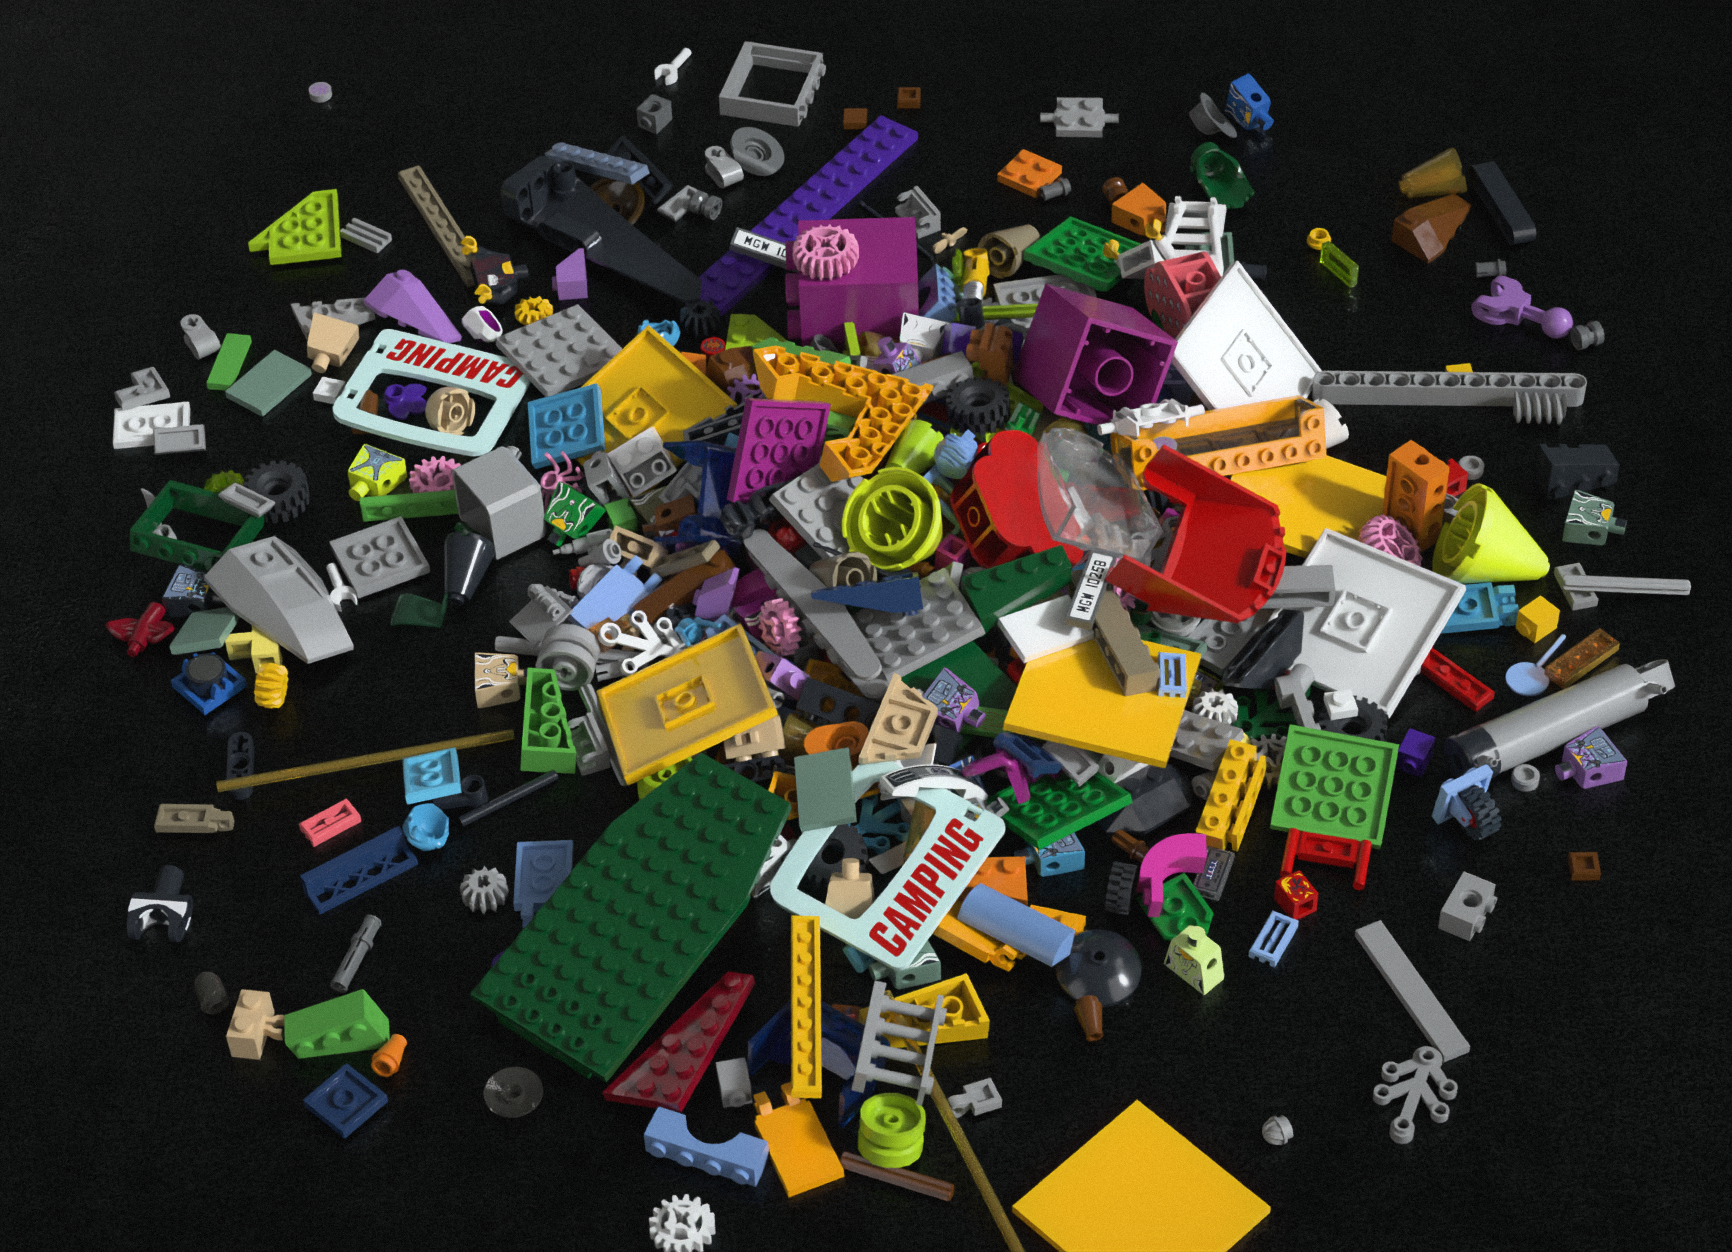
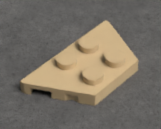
M894 673L859 755L860 764L921 757L938 715V708L929 700L924 699L921 693L914 687L909 688L901 681V676L897 673Z

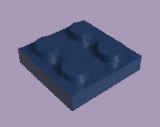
M346 1063L308 1095L303 1102L309 1111L345 1139L385 1105L388 1099L384 1092Z

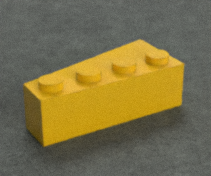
M967 973L891 999L935 1009L938 995L944 996L942 1008H946L947 1012L944 1026L938 1025L935 1044L988 1038L990 1020ZM869 1007L859 1010L858 1028L862 1037ZM886 1011V1013L880 1012L879 1017L884 1018V1022L930 1032L931 1020ZM883 1033L881 1036H875V1040L880 1041V1045L894 1048L928 1044Z

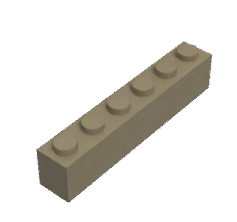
M1084 569L1072 571L1071 584L1068 585L1067 590L1071 599H1073ZM1108 583L1092 627L1095 633L1094 640L1125 696L1156 691L1157 679L1160 678L1159 665L1152 660L1148 646L1144 645L1140 638L1138 628L1133 626L1128 611L1124 610L1121 605L1118 593H1114L1111 583Z

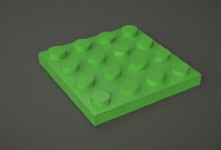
M1290 724L1270 829L1288 832L1290 828H1296L1300 832H1312L1358 841L1369 840L1372 843L1371 848L1380 850L1399 744Z

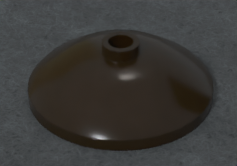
M605 177L590 187L592 191L630 224L633 225L641 215L645 198L644 192L637 182L629 184Z

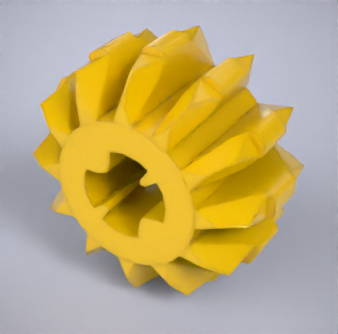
M263 663L259 667L254 684L255 701L258 706L273 709V707L280 708L284 703L288 687V671L285 666L278 665L277 663Z

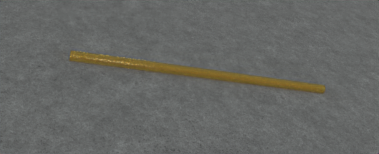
M513 729L222 780L217 781L216 784L218 792L402 760L449 748H456L458 750L514 740L515 738Z
M890 990L884 992V995L889 996V999L895 1000ZM888 1011L894 1024L909 1027L903 1014ZM902 1038L908 1051L923 1054L917 1041ZM916 1065L920 1075H922L923 1066ZM930 1068L929 1076L934 1077L931 1096L1011 1252H1025Z

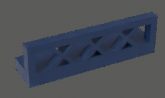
M397 826L300 875L305 895L318 913L322 914L418 865V861L406 845L404 832ZM401 853L407 858V860L401 863L391 862L393 857ZM374 867L382 868L381 873L376 876L366 875L368 870ZM348 880L358 881L357 885L352 888L342 887L343 883ZM325 892L333 893L332 898L323 903H320L317 896Z

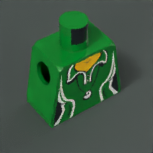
M559 481L544 515V520L555 526L547 539L561 547L567 535L575 539L582 538L607 509L571 486Z

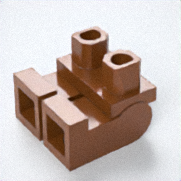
M986 323L985 330H972L970 344L966 348V358L968 361L980 362V369L984 370L982 380H986L988 377L992 378V382L998 380L1001 382V386H1008L1014 357L1012 331L1006 326L994 327L993 323Z

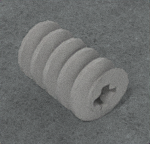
M1514 392L1513 415L1517 423H1520L1522 416H1525L1528 424H1530L1532 417L1536 418L1537 424H1540L1543 417L1546 418L1547 424H1550L1552 418L1555 417L1557 425H1560L1562 419L1565 418L1567 409L1566 393L1562 395L1560 400L1557 393H1553L1551 399H1549L1547 393H1543L1539 399L1537 392H1533L1529 399L1528 393L1523 392L1519 399L1518 393Z

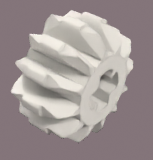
M1211 688L1209 693L1201 691L1199 697H1195L1192 713L1228 725L1234 724L1237 720V701L1234 700L1232 694H1225L1223 689L1215 692Z

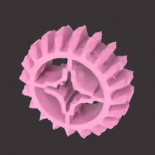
M821 224L818 228L811 226L809 231L803 230L802 235L797 236L792 247L793 260L797 270L802 271L803 275H810L811 279L819 277L821 281L824 278L832 280L833 277L841 278L842 274H849L850 269H855L859 259V245L854 234H850L848 229L841 230L840 225L835 228L831 224L828 227H823Z
M1382 514L1379 517L1371 518L1362 526V529L1359 531L1360 535L1357 538L1359 542L1421 566L1420 562L1423 558L1420 555L1422 550L1417 546L1418 541L1412 537V533L1407 530L1406 525L1402 526L1398 519L1394 520L1390 515L1386 517Z

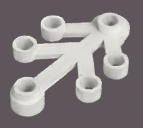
M642 611L633 612L629 618V623L633 628L639 629L645 639L622 634L620 628L614 623L604 624L598 632V639L605 646L620 644L645 651L632 659L628 658L623 661L620 671L624 676L635 673L639 667L660 655L670 657L689 648L682 643L673 630L671 621L665 617L658 619L654 626L656 633L665 635L671 646L662 644L647 622L646 614ZM635 616L640 617L641 620H642V623L636 622L635 619H634V617H635ZM659 623H664L667 629H662ZM604 634H610L612 636V640H608L607 638H605ZM625 664L631 665L633 670H627Z

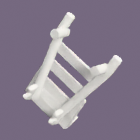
M1175 196V203H1169L1165 237L1170 244L1211 245L1212 251L1205 252L1209 254L1222 277L1223 259L1220 239H1222L1226 205L1217 204L1215 197H1211L1210 202L1182 201L1180 196ZM1177 228L1210 229V235L1178 234L1176 231ZM1175 250L1177 257L1203 252L1200 250Z

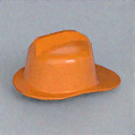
M856 721L824 725L808 733L804 741V748L806 753L814 754L848 747L851 753L852 764L859 760V755L869 731L865 725Z

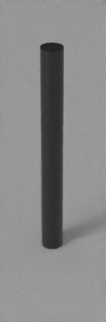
M551 770L459 816L458 822L461 827H464L558 780V775L555 770Z

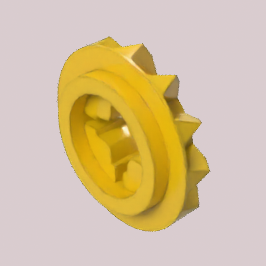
M530 296L528 300L521 299L520 304L515 305V318L521 324L529 325L553 315V307L548 299L542 300L540 296L533 299Z

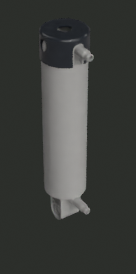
M1656 660L1636 669L1628 664L1619 665L1481 725L1472 726L1447 737L1444 742V755L1449 770L1454 778L1457 779L1463 776L1469 769L1479 768L1487 764L1493 771L1491 777L1493 778L1503 771L1568 744L1594 727L1599 726L1603 729L1645 711L1648 706V699L1665 694L1668 690L1675 687L1668 660Z

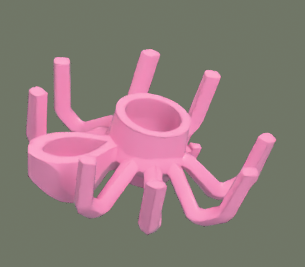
M564 451L561 452V455L567 462L568 469L560 474V468L549 453H545L546 458L551 462L555 471H549L541 478L540 486L541 489L544 488L541 492L542 499L545 495L544 513L549 506L550 495L553 496L559 481L563 483L565 481H577L584 476L580 468L576 467L575 470L578 476L563 477L572 472L571 461ZM565 483L571 486L572 488L576 489L580 493H582V490L577 485V483H574L573 486L568 483Z

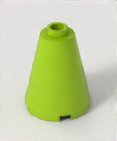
M909 421L896 439L885 468L903 467L922 474L936 464L934 450L937 444L944 439L940 431L936 433L930 428L932 425L926 421Z

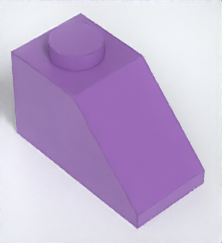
M584 248L578 249L556 266V276H552L553 291L558 290L559 300L588 298Z
M734 567L704 581L702 589H697L694 595L693 604L697 605L695 616L711 621H717L724 614L728 617L736 588L738 568Z

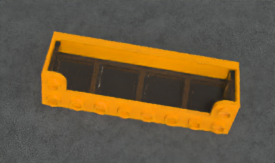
M1300 395L1205 411L1204 415L1191 417L1188 427H1185V421L1179 419L1174 423L1165 424L1157 422L1153 423L1152 427L1139 428V436L1110 433L1111 452L1132 488L1139 491L1147 490L1143 484L1142 473L1146 464L1157 452L1153 439L1160 436L1174 439L1177 443V452L1222 476L1327 457L1324 408Z

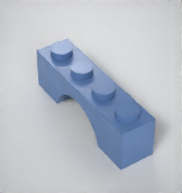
M935 264L918 282V294L926 300L919 310V316L950 324L957 316L954 276L947 268H941Z
M662 1107L657 1108L644 1133L646 1151L650 1152L653 1156L675 1160L683 1166L703 1169L711 1175H721L739 1184H749L756 1187L769 1160L768 1141L739 1133L736 1137L724 1143H703L689 1133L686 1115Z

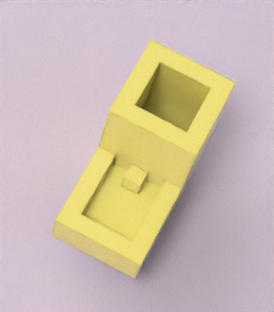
M253 625L252 632L230 634L225 641L229 660L252 658L255 673H258V669L263 663L282 665L279 644Z

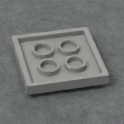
M401 516L330 541L331 550L351 587L355 590L357 598L430 573L428 562Z

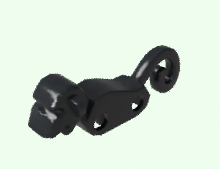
M793 480L765 486L756 490L749 497L747 505L739 500L726 504L723 508V515H720V520L730 537L734 539L740 537L748 539L753 535L755 523L766 525L784 518L769 499L775 492Z

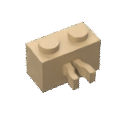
M616 525L609 538L614 540L621 548V559L623 562L618 566L622 569L637 555L643 561L640 567L650 571L659 559L666 556L669 552L660 543Z
M775 716L724 740L726 758H735L736 762L751 760V755L761 753L763 758L777 756L779 749L786 748L780 716Z
M241 989L226 1035L232 1057L260 1060L267 1036L275 1040H283V1029L275 1028L278 1026L285 1027L284 1015L274 1016L275 1012L269 992Z

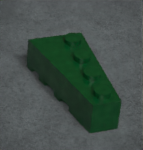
M1059 545L962 577V596L983 626L985 633L988 634L989 630L997 625L1000 617L1030 608L1031 604L1039 599L1044 600L1071 584L1072 565L1063 546Z

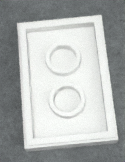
M189 402L139 406L125 411L121 408H115L113 428L114 449L154 445L153 429L190 426Z
M1068 595L998 619L997 625L1023 663L1094 638L1095 633L1093 630L1065 625V617L1072 602Z

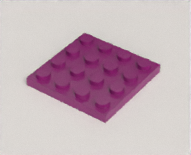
M746 398L727 500L731 502L739 500L742 503H748L749 497L756 490L765 486L794 480L817 465L820 461L831 404L822 401Z

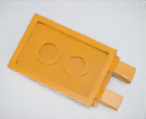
M956 900L932 934L984 963L990 960L993 965L1008 972L1014 967L1015 962L1012 961L1013 959H1023L1026 956L1025 953L958 920L957 917L963 902Z
M791 1082L781 1085L783 1091L781 1094L785 1106L772 1110L771 1103L764 1091L754 1095L756 1102L754 1107L758 1113V1116H756L757 1120H755V1128L760 1139L768 1141L770 1160L788 1197L844 1177V1170L810 1101H806L805 1098L801 1100L799 1098H791Z

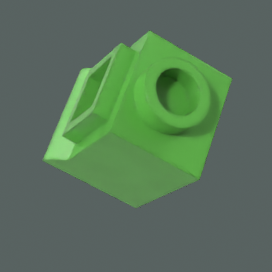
M629 498L604 504V508L607 509L606 512L609 518H606L609 528L613 530L616 525L633 533L638 531L637 517L632 506L629 505Z

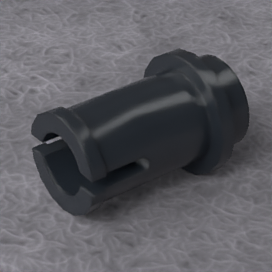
M1242 262L1241 266L1251 279L1265 281L1266 265H1250Z

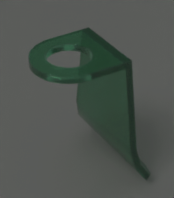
M445 593L442 604L413 594H400L392 611L391 625L410 624L441 628L447 609L448 594Z

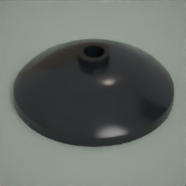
M1092 929L1074 935L1070 955L1055 964V973L1061 989L1074 1001L1083 996L1093 995L1102 1003V1008L1110 1007L1123 1002L1136 990L1141 978V960L1135 947L1123 936L1108 930ZM1099 956L1103 957L1104 959L1098 961L1095 959V957Z

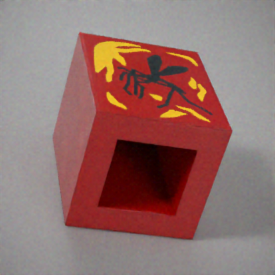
M1300 870L1290 875H1284L1276 881L1274 899L1288 917L1298 920L1317 911L1318 892Z

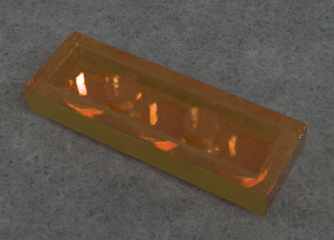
M1599 628L1546 666L1544 675L1565 689L1618 651L1620 643Z

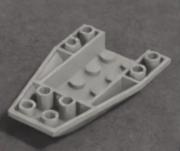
M275 536L229 549L204 576V581L231 611L307 664L353 650L354 645L322 579L293 548Z

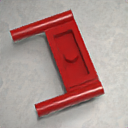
M1290 828L1288 830L1280 875L1284 876L1292 873L1295 855H1298V860L1353 868L1354 864H1356L1353 887L1357 890H1362L1365 885L1372 843L1369 840L1358 841L1312 832H1300L1296 828Z

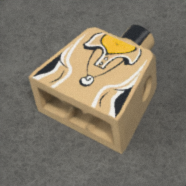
M475 653V693L478 708L514 702L520 699V685H526L528 669L519 668L518 656L512 654Z

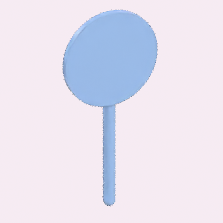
M1562 634L1537 664L1522 662L1511 666L1506 673L1508 687L1515 693L1523 696H1535L1543 693L1548 687L1549 676L1541 666L1563 642L1566 636Z

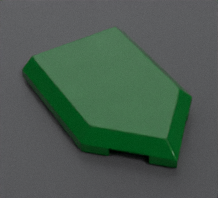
M1183 873L1163 883V904L1160 916L1148 918L1164 940L1172 941L1173 938L1188 926L1203 928L1207 936L1213 911L1187 875ZM1142 894L1136 897V901L1148 917V907L1143 905Z

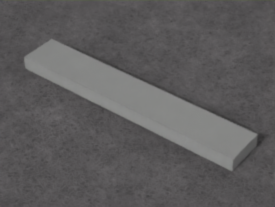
M1380 920L1357 929L1355 937L1432 1047L1441 1053L1442 1061L1446 1062L1468 1053L1470 1045Z

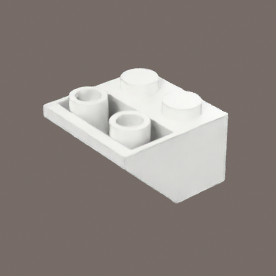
M654 426L607 454L633 497L677 471L667 447Z

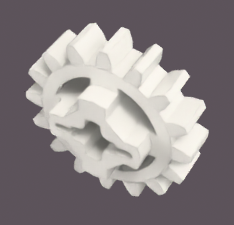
M685 1194L683 1200H678V1197L673 1195V1202L671 1203L662 1200V1209L654 1208V1217L649 1218L650 1237L654 1239L655 1247L657 1249L663 1247L664 1252H692L694 1249L703 1252V1243L711 1244V1235L715 1234L714 1213H710L708 1203L701 1206L699 1197L695 1198L693 1202L689 1201L688 1194Z

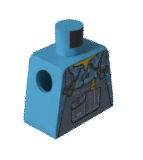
M1075 833L1041 850H1038L1025 840V848L1014 852V857L1025 856V866L1033 863L1038 874L1042 877L1084 869L1085 851Z

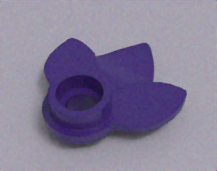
M394 384L387 387L384 393V402L389 406V413L400 420H405L409 413L412 415L424 413L427 402L421 396L426 392L427 388L419 384H409L405 387Z

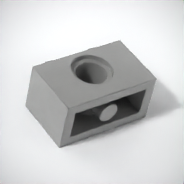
M1463 872L1441 910L1438 928L1470 941L1475 931L1481 932L1486 917H1484L1486 912L1491 913L1497 901V897L1494 896L1495 884Z

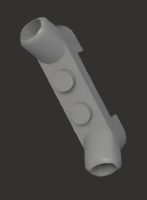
M1295 664L1288 675L1274 679L1275 692L1280 708L1292 707L1298 726L1321 730L1319 723H1315L1312 717L1314 716L1313 704L1311 700L1307 701L1305 696L1306 691L1315 679L1314 672L1305 664Z

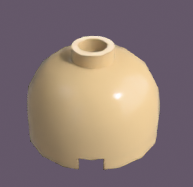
M447 386L431 394L425 408L426 419L430 427L439 432L454 435L464 434L465 432L462 431L466 426H471L475 415V403L473 399L469 398L468 392L463 389Z

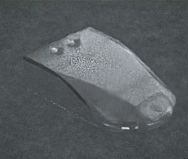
M1052 428L1049 433L1044 432L1037 446L1038 493L1041 512L1052 540L1076 546L1084 551L1092 550L1114 555L1118 558L1127 555L1144 564L1163 530L1129 464L1117 452L1111 455L1102 448L1104 443L1081 432L1065 428Z

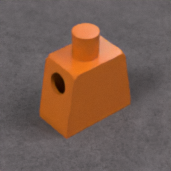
M1144 183L1112 204L1111 222L1139 235H1146L1147 222L1153 227L1154 220L1157 219L1161 222L1160 231L1165 232L1167 222L1166 203Z

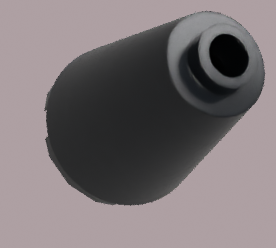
M453 532L445 537L444 598L453 606H462L469 603L495 554L492 542L475 533H470L468 537L461 536L462 532Z

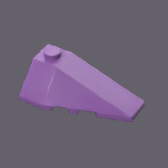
M399 270L398 272L387 274L364 299V304L379 316L387 318L389 315L398 319L399 325L415 327L418 329V334L426 338L446 343H453L462 339L461 334L422 282L409 271Z

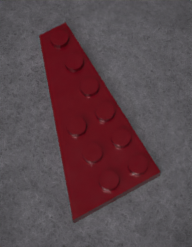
M727 972L602 1092L607 1101L650 1108L662 1107L671 1111L682 1112L756 984L753 975Z

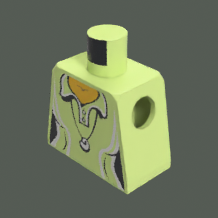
M1188 926L1170 942L1164 964L1200 993L1205 995L1224 979L1221 949L1219 945L1205 935L1203 928Z

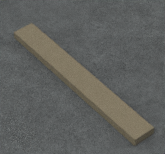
M416 166L398 172L399 180L467 288L475 286L470 271L471 252L468 255H464L461 251L465 246L461 244L465 236L421 167Z

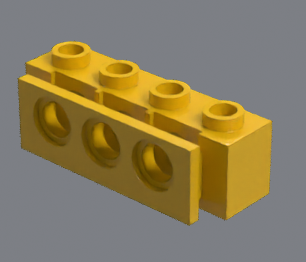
M1232 739L1229 740L1196 829V834H1206L1207 851L1212 848L1224 852L1228 842L1232 843V850L1238 851L1266 775V756L1260 755L1259 761H1257V748L1254 745Z

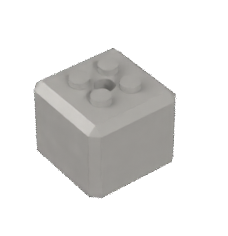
M499 447L452 470L459 517L461 521L467 522L469 526L492 542L494 545L493 551L495 550L493 560H498L545 536L547 530L544 520L541 486L508 448Z

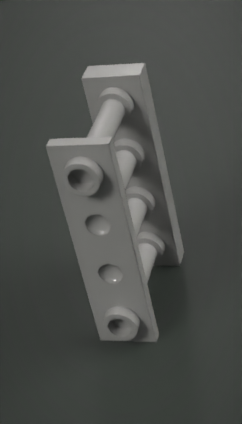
M875 981L852 1090L863 1093L866 1081L872 1082V1079L919 1089L916 1104L922 1106L924 1095H931L934 1077L929 1076L938 1025L944 1026L947 1009L942 1008L944 996L938 995L935 1009L889 999V996L884 995L886 983ZM886 1011L931 1020L930 1032L884 1022L885 1019L879 1017L880 1012L886 1013ZM883 1033L928 1043L926 1054L880 1045V1041H876L875 1036H881ZM877 1056L920 1065L923 1066L921 1077L875 1068L876 1064H871L870 1060L871 1058L877 1059Z

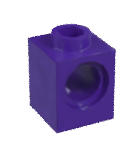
M1409 729L1398 750L1396 769L1407 774L1422 777L1433 756L1436 737Z

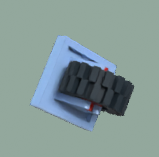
M1487 764L1479 768H1471L1463 776L1455 780L1453 778L1448 779L1441 785L1432 814L1437 824L1455 817L1458 823L1462 824V830H1467L1466 834L1469 837L1472 836L1474 840H1480L1499 830L1501 827L1499 822L1501 821V816L1497 815L1499 809L1498 807L1495 808L1494 804L1496 802L1494 799H1490V794L1487 791L1493 771Z

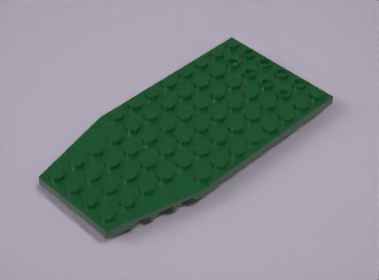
M700 753L608 826L470 993L472 998L493 1011L500 1024L589 1079L594 1074L607 1082L748 905L751 898L750 893L760 879L761 869L765 861H768L772 853L773 843L775 839H778L792 809L790 802L705 754Z

